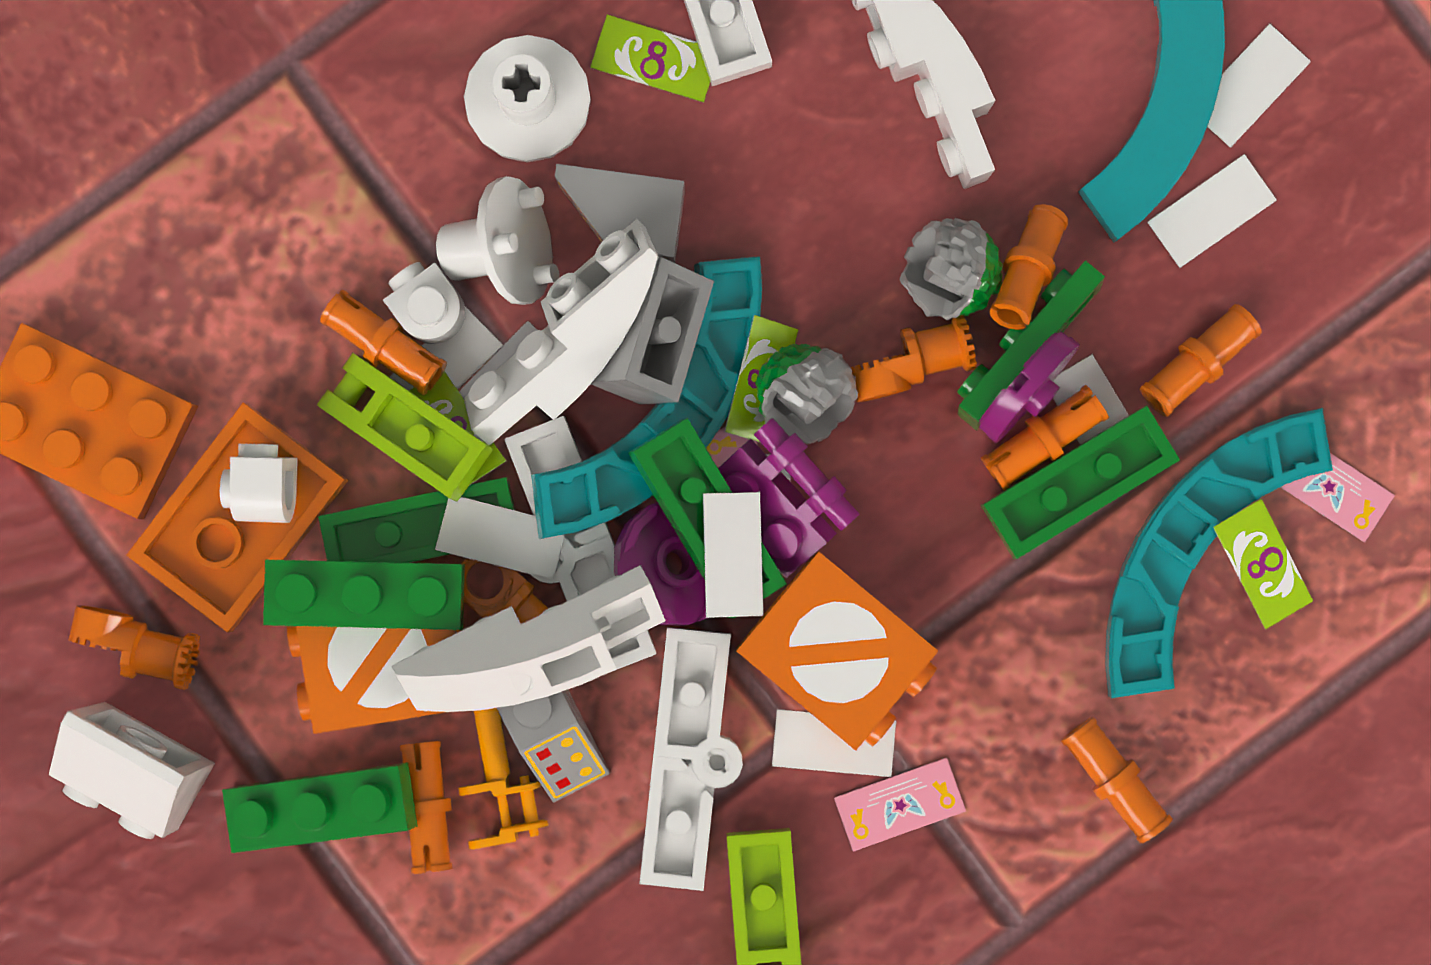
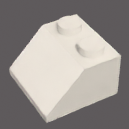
M103 702L67 712L61 722L49 775L65 784L62 791L72 800L91 808H97L100 803L121 815L118 822L126 830L140 837L153 839L155 835L163 838L179 829L215 763L114 706Z

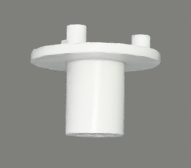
M531 35L504 39L483 52L469 72L464 94L468 121L481 142L504 158L523 162L552 158L571 146L586 125L591 103L587 76L574 55L553 40Z
M508 176L500 177L489 183L479 201L476 219L446 224L440 228L437 234V257L445 275L451 280H463L488 275L497 292L512 304H532L542 297L547 285L559 279L558 267L552 264L551 236L544 211L541 207L544 203L542 189L540 187L529 188L520 179Z

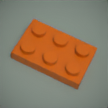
M21 323L0 365V454L136 519H144L199 406L30 325Z
M243 402L126 556L227 633L233 632L264 592L265 560H288L319 520L318 516L323 515L349 480L252 406ZM238 443L278 445V457L297 458L296 504L292 520L289 523L235 521L232 517L231 509L222 507L220 501L221 475L224 469H230V457H238Z

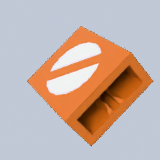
M819 551L807 561L735 648L736 652L855 751L864 741L874 746L896 720V716L890 712V709L905 691L912 697L916 696L937 670V667L930 661L937 654L938 650Z
M287 626L290 652L294 658L301 657L305 682L297 684V702L302 720H311L313 734L445 713L416 710L395 675L392 665L412 656L421 648L434 645L462 630Z

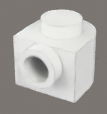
M420 262L413 263L389 281L388 284L394 292L384 298L383 301L400 325L413 337L424 343L438 344L448 341L459 332L465 319V305L460 294L436 263H433L426 269H424Z
M238 443V457H230V469H224L221 475L220 501L222 507L231 509V514L235 521L289 523L292 520L297 493V458L278 457V445Z

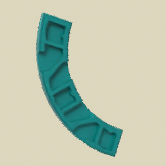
M1153 0L1154 6L1157 7L1159 20V44L1157 45L1155 73L1147 105L1135 130L1113 161L1098 176L1078 191L1113 243L1144 220L1167 196L1188 167L1203 139L1215 107L1222 78L1225 49L1222 0Z
M760 256L706 261L694 265L695 273L713 280L714 283L679 402L657 403L644 419L623 438L592 457L558 470L532 474L531 480L539 539L575 533L608 522L653 496L628 452L681 419H689L705 448L710 444L729 415L754 315L760 316L762 278Z
M1323 408L1282 417L1255 427L1224 443L1187 471L1173 484L1153 508L1129 549L1121 567L1111 600L1106 630L1105 652L1108 697L1117 698L1175 689L1173 638L1179 611L1178 604L1192 569H1195L1208 546L1217 537L1213 527L1285 484L1307 476L1333 471Z

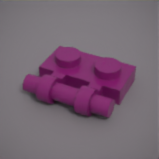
M771 418L754 434L771 453L768 457L750 439L732 454L718 470L732 493L760 492L761 542L776 567L787 578L837 534L821 516L823 512L840 531L848 526L859 515V512L843 496L847 490L837 478L833 476L829 480L803 452L808 446L796 433L789 436L775 419ZM785 469L810 498L806 500L781 471Z

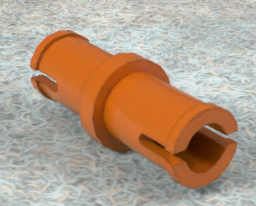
M1040 204L1033 206L1032 210L1030 209L1027 216L1028 220L1018 245L1008 251L1004 260L1003 267L1006 275L996 300L990 308V316L995 322L1006 328L1019 330L1029 325L1041 288L1051 282L1055 273L1056 266L1053 258L1062 234L1068 226V218L1065 213L1051 205Z
M342 289L339 295L336 294L329 301L321 315L320 323L330 327L364 351L363 359L372 366L382 364L416 388L417 392L422 395H426L428 390L435 386L446 369L447 362L442 358L439 359L403 333L404 328L394 318H390L387 321L350 296V293Z
M1238 304L1232 305L1225 315L1197 339L1189 337L1178 346L1180 354L1149 382H1145L1141 386L1140 391L1158 413L1168 417L1180 403L1203 383L1212 384L1223 375L1222 367L1250 341L1261 335L1262 329L1259 323L1244 307Z
M1087 385L1082 386L1078 392L1042 417L1038 415L1036 417L1033 415L1025 420L1027 426L1025 429L989 454H984L980 457L994 480L997 479V483L1003 491L1048 458L1054 462L1064 456L1062 450L1064 447L1100 422L1109 419L1105 408L1096 395L1091 396L1093 394L1092 390Z
M1094 717L1083 721L1061 739V743L1067 746L1096 784L1092 789L1100 800L1108 799L1136 835V839L1140 844L1155 837L1172 822L1173 818L1170 814L1165 812L1137 776L1141 769L1132 759L1126 762L1098 726L1097 720Z
M440 741L400 745L403 763L408 762L418 824V827L409 830L412 874L453 869L452 862H450L446 811H452L451 797L444 798Z

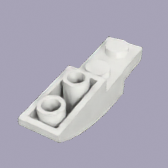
M851 0L857 11L866 8L874 31L867 33V38L877 66L880 69L888 66L894 82L916 74L919 75L920 81L914 82L915 94L924 116L927 119L935 116L944 138L937 141V148L948 176L958 175L963 189L987 181L995 168L975 118L987 114L996 100L972 52L942 9L933 0Z
M638 219L633 221L623 231L619 230L611 233L601 242L591 259L574 273H567L554 282L547 296L541 301L548 326L543 330H537L529 334L520 343L516 353L497 370L488 371L481 375L470 388L469 394L464 397L471 429L488 445H491L536 405L555 420L601 373L623 342L645 299L658 259V254L645 226Z
M638 566L620 576L607 579L600 586L561 605L545 610L541 615L523 624H520L512 606L495 615L482 618L472 626L434 645L421 648L412 656L392 665V668L416 710L457 712L516 705L568 690L616 670L617 668L608 649L664 622L665 618L642 567Z

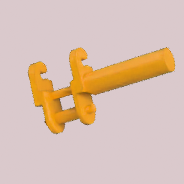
M497 708L474 710L486 782L458 787L459 796L491 791L498 800L502 827L499 834L490 835L482 839L468 840L469 849L516 842L519 839L518 832L529 830L530 837L538 836V828L549 825L548 820L538 819L533 789H537L542 785L539 781L530 782L529 775L519 777L520 784L509 785L508 775L510 774L500 714ZM520 792L525 822L511 824L506 795Z

